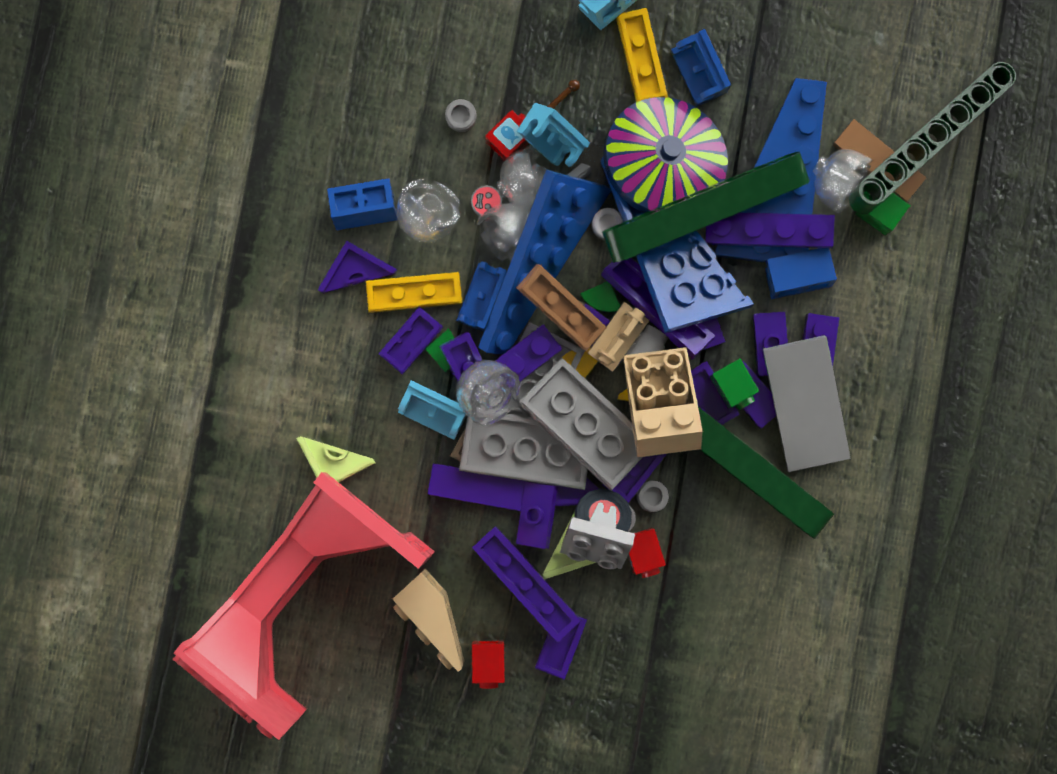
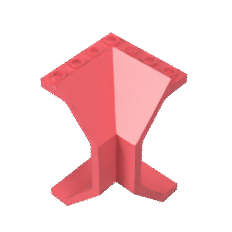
M321 472L313 482L315 487L283 534L233 595L192 638L182 642L174 652L176 656L173 658V661L249 724L255 720L258 723L256 725L257 729L270 739L275 737L280 740L307 710L283 690L275 680L273 622L319 564L328 558L391 546L419 569L435 552L412 532L400 533L326 472Z

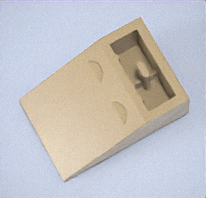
M687 347L623 355L637 457L701 449L703 431Z
M424 569L393 598V601L396 603L393 608L404 621H407L409 618L418 627L415 633L427 646L432 643L439 650L437 657L447 669L450 670L454 667L459 672L463 667L464 657L447 592Z

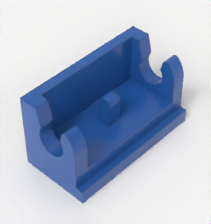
M705 29L676 43L677 47L671 49V53L696 106L728 93L731 83Z
M389 178L327 189L331 218L336 230L398 220L394 205V194Z
M818 248L771 258L766 261L767 268H765V274L771 300L829 288L837 280L829 248Z
M483 261L478 263L457 317V322L483 332L485 331L506 276V269L491 267Z

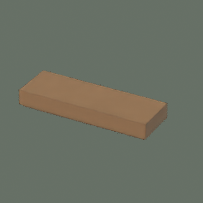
M855 119L833 143L834 147L868 174L894 153L891 148ZM917 171L893 193L907 202L925 181L926 177ZM885 172L886 177L894 181V177L889 172Z
M536 264L516 287L585 351L590 348L607 328L539 264Z

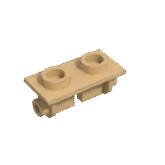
M624 302L606 326L607 328L588 351V354L613 372L649 320L644 317L645 314L641 310L633 309Z

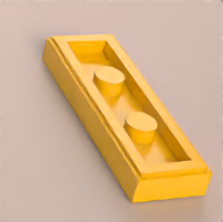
M647 8L621 13L616 17L636 102L654 97H668Z
M459 272L366 281L369 313L416 309L419 306L426 308L462 304Z

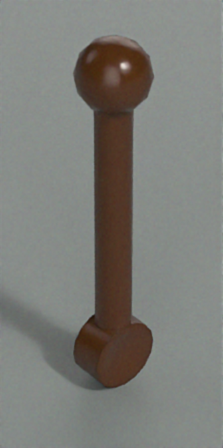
M571 80L568 83V87L547 107L554 109L572 91L579 90V81Z

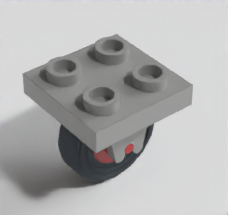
M597 489L587 493L580 499L575 509V517L571 518L560 553L567 554L570 559L576 561L589 560L596 562L605 569H621L633 546L635 537L634 533L628 532L632 524V512L628 502L620 494L607 489Z

